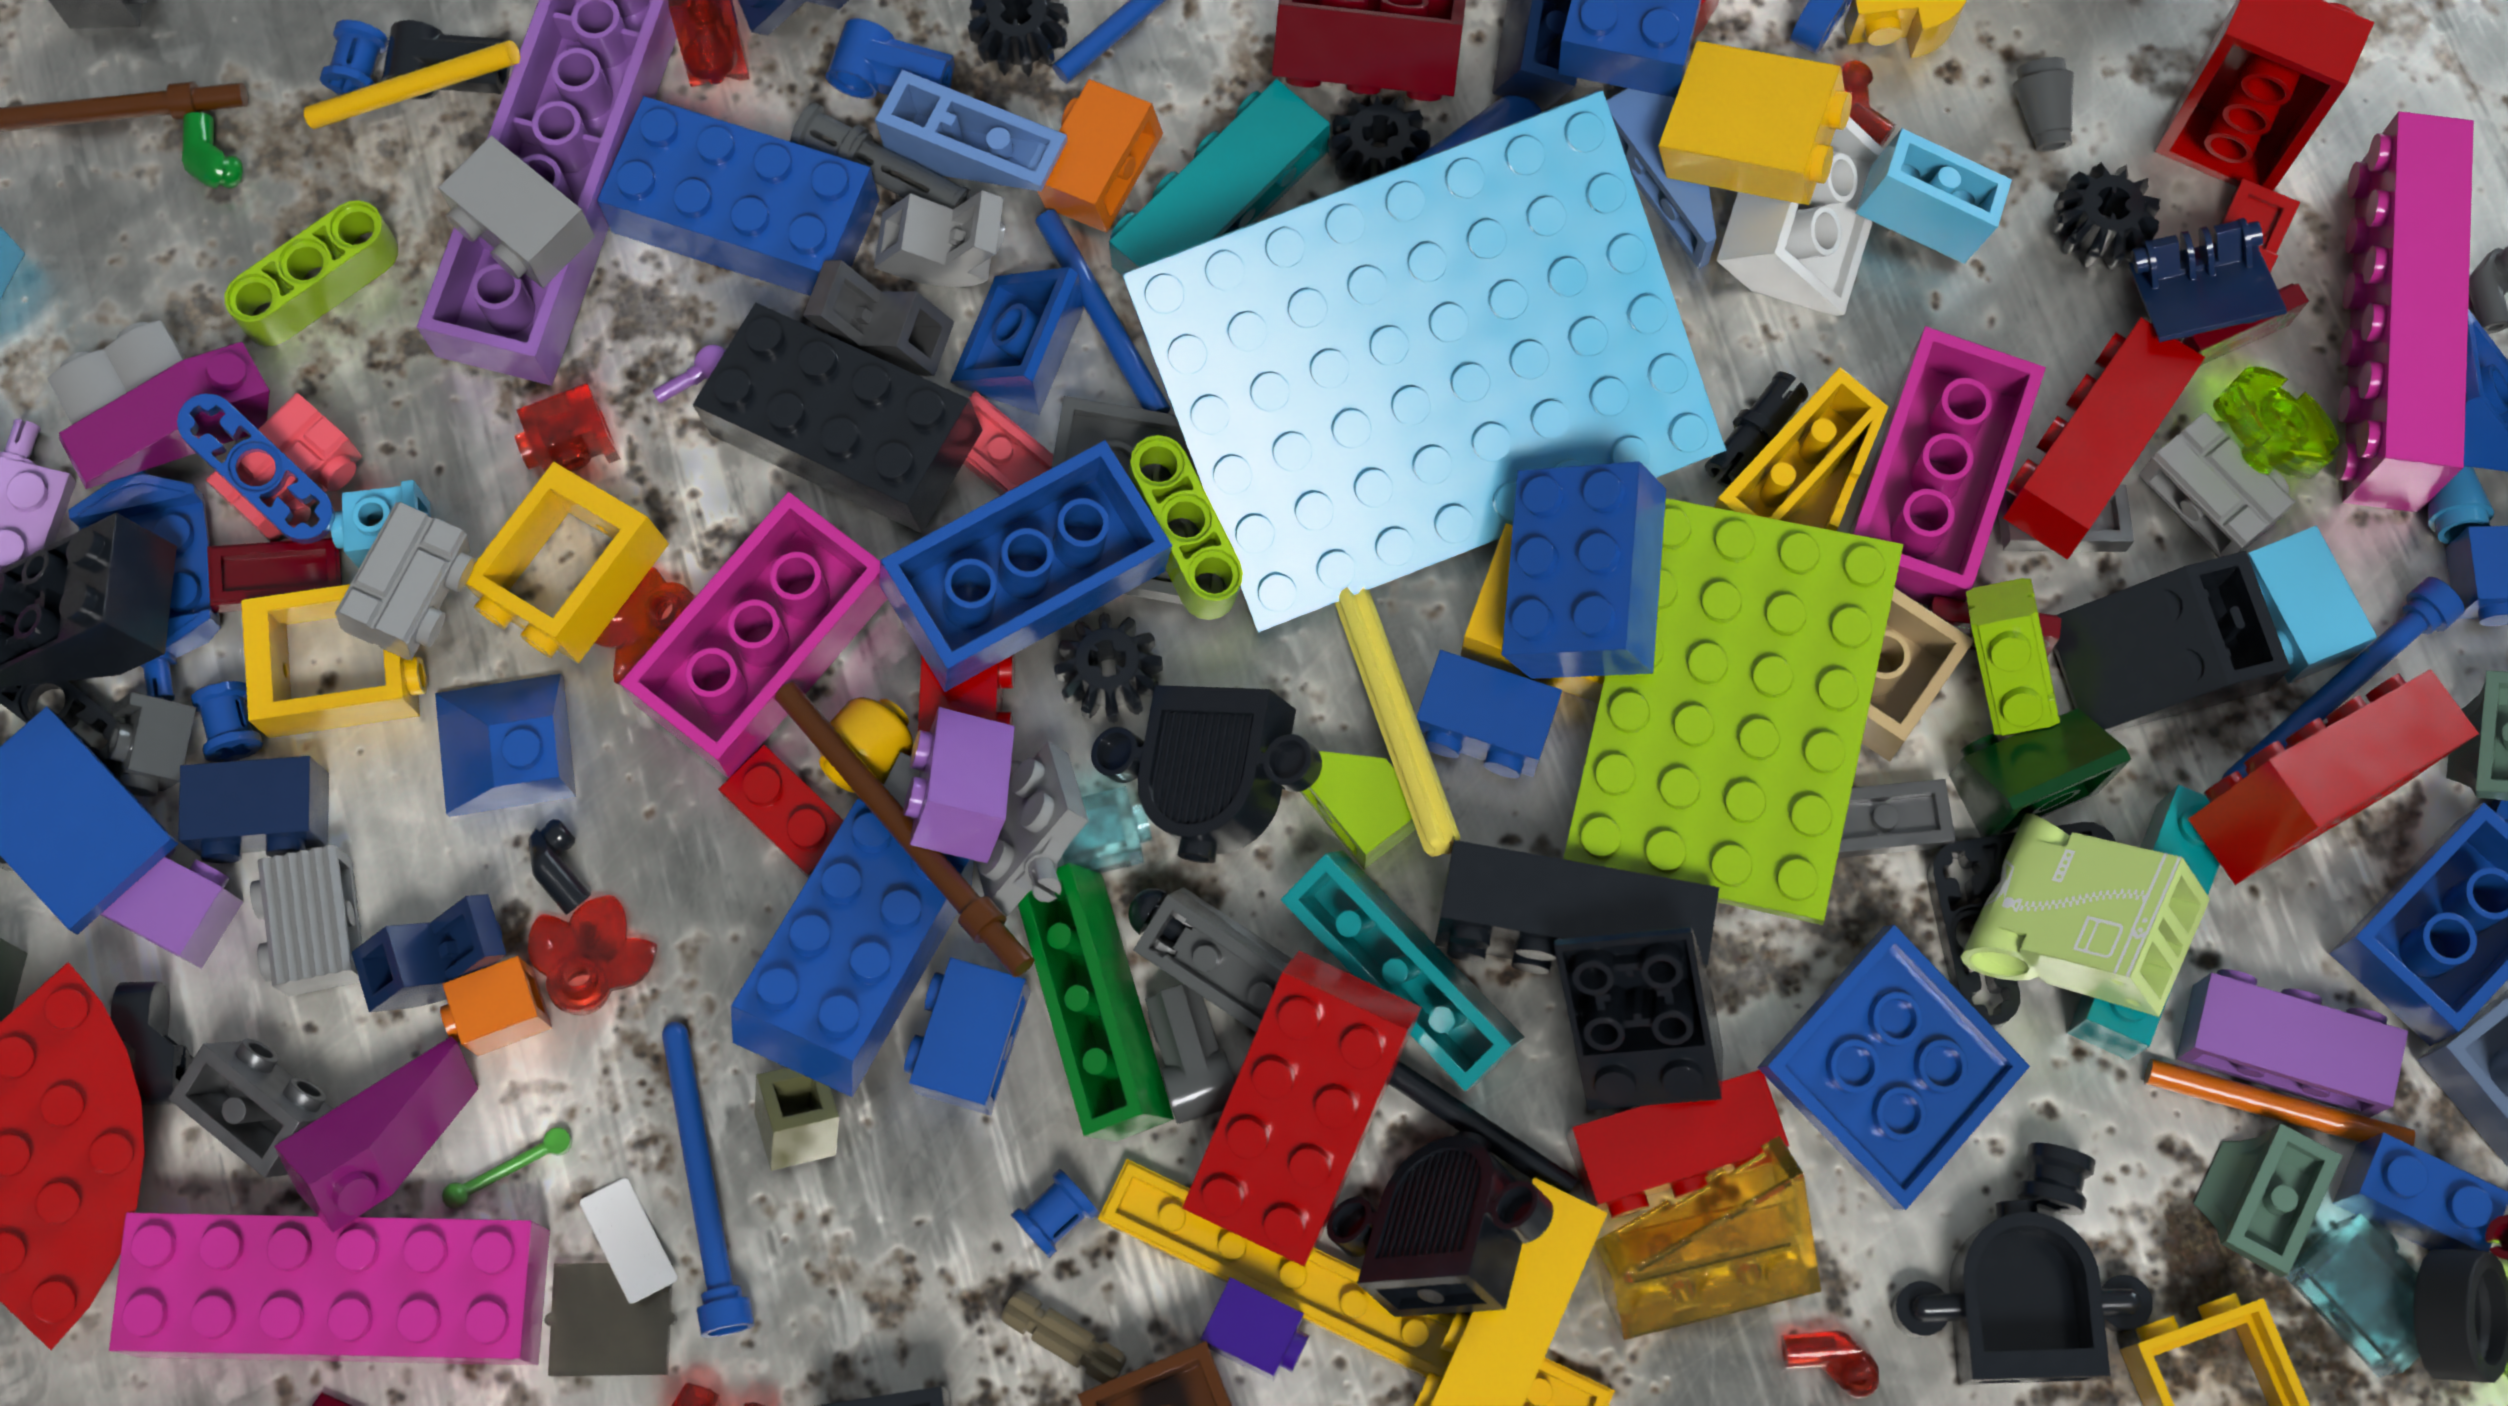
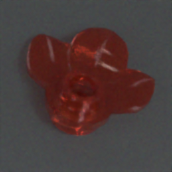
M654 567L649 570L594 643L607 649H615L613 678L614 682L618 685H621L620 682L696 597L684 585L666 582L659 570ZM672 605V611L669 616L661 620L665 610Z
M605 895L587 901L573 913L569 922L555 916L542 914L531 927L528 940L530 961L534 968L547 977L546 989L552 1003L566 1013L584 1016L598 1011L606 1003L612 991L637 985L646 977L654 964L657 944L645 939L627 938L626 914L615 896ZM589 975V979L582 985L571 986L568 984L575 977Z

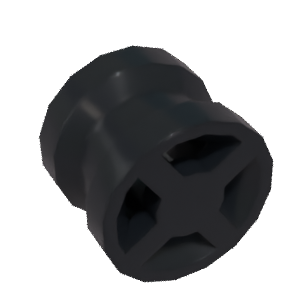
M2041 1142L2029 1144L2026 1158L2031 1168L2028 1178L2019 1184L2017 1197L2020 1200L2037 1201L2038 1208L2068 1215L2084 1214L2087 1200L2082 1190L2085 1179L2094 1173L2095 1159L2085 1153L2064 1146Z

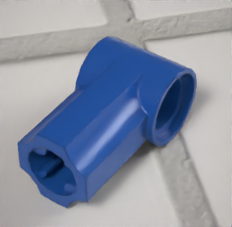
M856 18L845 22L828 67L826 79L830 85L846 95L860 99H872L877 95V92L889 95L902 70L951 88L955 64L953 55L895 40L893 34L879 24Z

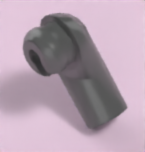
M2508 246L2504 249H2494L2488 253L2469 277V293L2476 319L2487 334L2508 328V308L2504 297L2508 292Z

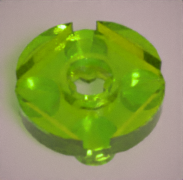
M2263 367L2245 368L2213 401L2215 412L2222 420L2229 424L2234 434L2244 444L2241 449L2244 460L2254 470L2265 475L2271 474L2276 469L2283 474L2295 478L2311 479L2315 477L2336 456L2330 455V453L2339 445L2338 435L2330 418L2308 393L2304 392L2296 399L2289 392L2282 389L2281 386L2288 379L2281 374Z

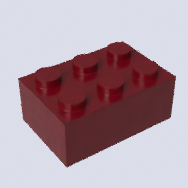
M1279 0L1272 76L1286 77L1285 81L1288 84L1303 88L1318 87L1322 82L1346 84L1347 90L1366 95L1378 94L1383 88L1406 91V95L1409 98L1419 101H1438L1442 98V95L1454 97L1466 0Z

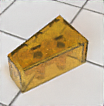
M1780 1136L1761 1146L1764 1153L1728 1174L1722 1168L1706 1177L1707 1186L1679 1202L1671 1205L1669 1200H1666L1595 1241L1594 1245L1604 1300L1624 1340L1822 1292L1804 1173Z

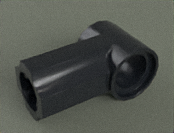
M401 20L391 26L382 81L505 42V40L445 35L433 25L414 20ZM510 68L500 69L438 90L501 94L508 84ZM437 90L411 99L420 100L432 98L436 94Z

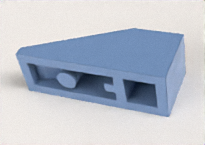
M905 70L900 72L875 119L885 148L920 164L922 167L940 176L1041 192L1068 141L1067 135Z
M1627 88L1608 99L1607 103L1634 182L1699 270L1709 264L1717 238L1709 186L1667 178L1658 147L1676 98Z

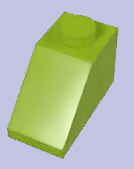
M1319 751L1322 758L1321 773L1311 787L1300 791V793L1365 870L1416 830L1395 769L1386 758Z

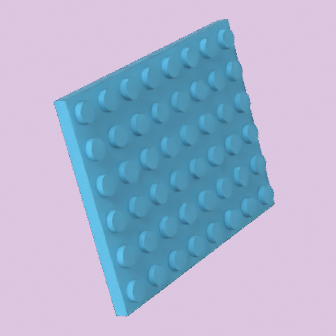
M1603 90L1580 97L1121 274L1197 476L1241 563L1243 577L1240 589L1258 632L1340 601L1339 595L1346 587L1350 589L1353 595H1356L1363 587L1369 590L1500 539L1505 523L1513 525L1517 471L1640 461L1657 478L1726 451Z

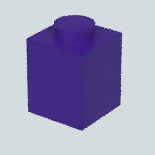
M1230 1277L1200 1341L1201 1343L1206 1341L1210 1350L1274 1381L1281 1367L1293 1372L1310 1335L1299 1330L1303 1322L1304 1313Z

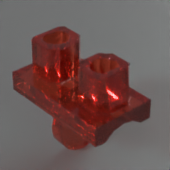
M668 0L669 11L691 87L702 86L706 82L720 84L725 78H733L739 81L750 79L749 65L732 0Z

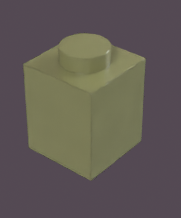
M789 1068L756 1074L754 1114L771 1171L835 1156L839 1114L831 1088Z

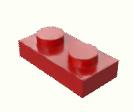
M765 745L751 756L718 789L722 796L807 878L812 874L844 821Z

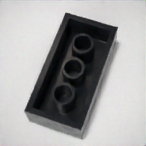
M756 302L692 404L713 437L919 533H923L983 431L969 398Z
M1454 840L1434 944L1446 947V954L1454 959L1468 962H1484L1486 955L1512 959L1511 966L1520 971L1548 974L1551 967L1559 968L1554 947L1555 940L1692 927L1706 969L1709 962L1719 887Z

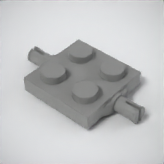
M1049 741L1034 758H1027L1023 762L1011 761L1006 820L988 863L976 861L984 896L990 897L1007 917L1031 890L1034 897L1041 902L1055 900L1057 898L1055 892L1060 895L1062 887L1056 873L1057 863L1071 841L1089 822L1069 755Z

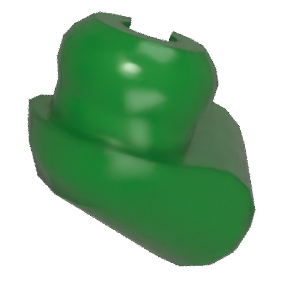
M200 112L185 114L183 116L182 163L184 169L189 175L207 187L214 189L219 185L229 189L237 187L242 179L243 164L238 157L232 155L225 156L222 150L214 146V118Z

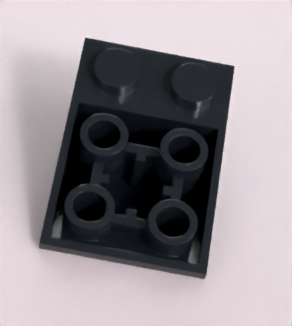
M116 512L0 570V688L117 676L164 655L177 546Z
M2246 551L2178 568L2056 615L2062 619L2060 639L2054 646V651L2075 709L2079 708L2108 733L2267 692L2290 670Z
M1692 927L1555 940L1554 947L1588 1110L1722 1099L1723 1046L1714 996Z

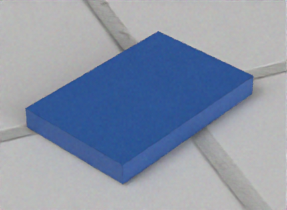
M46 706L0 746V856L69 931L78 935L179 843L59 715Z

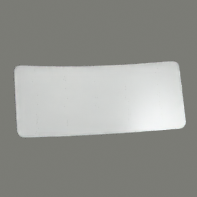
M622 1178L580 1200V1206L630 1304L636 1303L678 1280V1276L627 1178Z

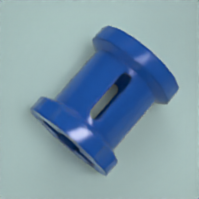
M340 20L336 22L333 36L337 40L330 65L322 68L319 80L325 87L338 95H342L375 84L371 78L377 57L386 52L389 40L382 31L369 24L355 20Z
M225 681L205 686L191 695L193 707H196V712L201 714L207 742L202 748L204 758L207 761L215 763L236 761L249 757L262 749V737L258 732L253 731L252 724L248 721L246 683Z
M1060 1168L1052 1175L1054 1183L1027 1208L1024 1210L1017 1208L1011 1214V1217L1048 1258L1057 1252L1055 1245L1085 1217L1093 1220L1099 1214V1211Z

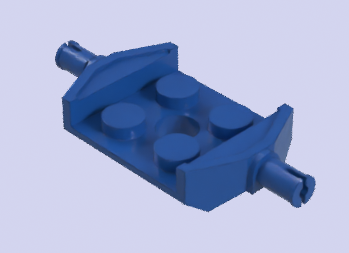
M144 470L109 482L70 508L68 513L69 519L81 530L117 512L177 546L165 654L140 665L144 671L146 695L173 701L175 700V694L173 693L170 665L177 664L178 657L209 643L221 628L219 613H213L210 606L207 546H210L204 495L194 484L152 476Z

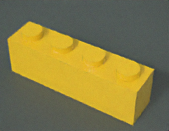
M1533 1178L1531 1183L1551 1201L1553 1205V1218L1547 1230L1540 1237L1522 1244L1506 1310L1470 1312L1469 1315L1465 1313L1455 1314L1440 1347L1452 1353L1442 1376L1429 1371L1414 1406H1523L1608 1213L1537 1178Z

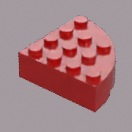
M69 962L0 1022V1302L50 1350L59 1343L90 1308L119 1259L126 1213H135L137 1208L145 1155L142 1103L128 1051L103 1003Z

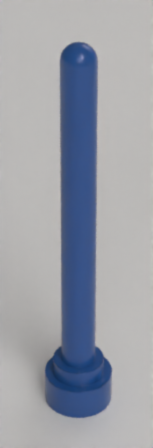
M2427 577L2406 596L2407 604L2402 608L2403 616L2230 767L2224 773L2222 779L2235 771H2238L2245 778L2248 774L2245 771L2247 767L2244 765V762L2278 740L2286 750L2285 747L2288 744L2285 739L2319 717L2322 721L2325 720L2326 716L2342 705L2421 634L2430 635L2434 631H2445L2465 612L2464 604L2459 595L2448 584L2438 578Z
M671 1022L664 1027L662 1040L707 1289L706 1292L701 1294L702 1306L698 1307L696 1311L701 1337H721L748 1330L754 1327L755 1323L750 1298L743 1297L741 1286L733 1284L688 1030L680 1022Z

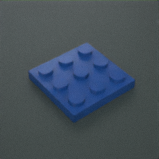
M1889 925L1881 928L1757 1068L1894 1210H1907L2027 1071L2030 1065L1895 925Z

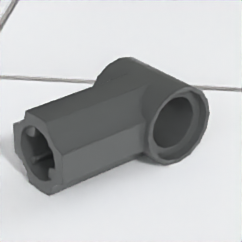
M1181 984L1161 990L1157 994L1146 998L1147 1014L1165 1067L1160 1069L1176 1123H1184L1223 1111L1235 1082L1225 1050H1219L1203 997L1186 985Z

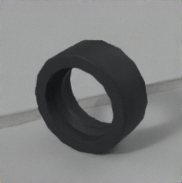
M2432 1249L2422 1260L2416 1277L2413 1298V1325L2421 1361L2433 1379L2495 1383L2505 1371L2508 1362V1279L2503 1264L2491 1252Z

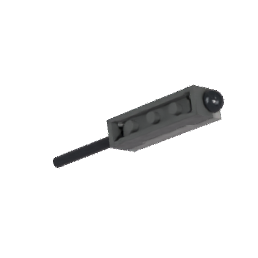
M1184 887L1170 894L1158 888H1150L1139 892L1132 899L1128 910V918L1132 928L1139 935L1142 934L1133 951L1257 1032L1280 975L1292 958ZM1398 1061L1389 1082L1390 1086L1458 1131L1473 1132L1485 1137L1492 1145L1491 1153L1532 1180L1537 1178L1570 1194L1578 1181L1577 1177L1449 1094L1402 1061Z

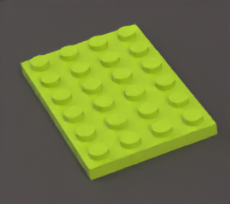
M1666 498L1653 674L1608 675L1604 678L1563 859L1719 887L1718 903L1823 925L1904 544Z

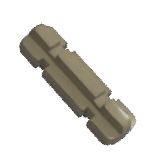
M1017 1290L1011 1296L1001 1315V1319L1006 1325L1023 1335L1026 1331L1031 1333L1032 1341L1077 1369L1080 1365L1086 1367L1085 1373L1102 1384L1119 1376L1127 1359L1122 1351L1106 1341L1102 1344L1095 1341L1096 1335L1052 1308H1049L1047 1311L1042 1309L1041 1301L1023 1290Z

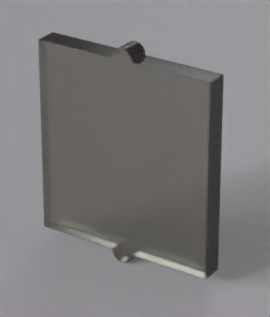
M609 1263L554 1264L551 1313H548L544 1318L545 1324L550 1326L548 1376H668L670 1326L677 1323L676 1314L671 1312L672 1284L636 1303L630 1304Z

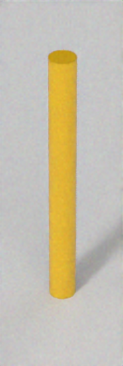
M508 40L308 105L304 108V118L310 128L318 129L516 65L520 62V52L516 44L512 40Z

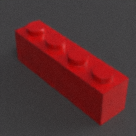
M2142 317L2127 338L2115 332L2094 363L2104 369L2098 380L2086 374L2066 403V406L2076 412L2069 422L2057 416L2036 446V448L2046 453L2040 464L2038 465L2027 459L2006 489V491L2016 496V499L2003 519L2068 560L2205 357L2177 339L2159 342L2152 324Z

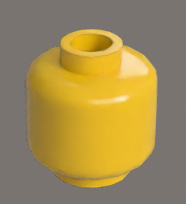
M866 697L851 699L830 721V724L883 785L900 752L909 756L912 753L914 744L912 735L907 728L909 719L897 704L888 699H880L879 701ZM820 752L819 764L826 776L840 788L855 793Z

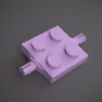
M14 419L4 452H0V570L55 543L76 484V480L70 473L37 466L29 460L41 427L30 421H25L24 423L22 419Z

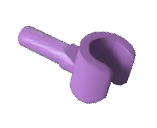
M708 345L702 348L695 357L694 366L653 390L659 403L668 400L693 385L699 384L705 378L708 380L723 356L724 348L717 345Z

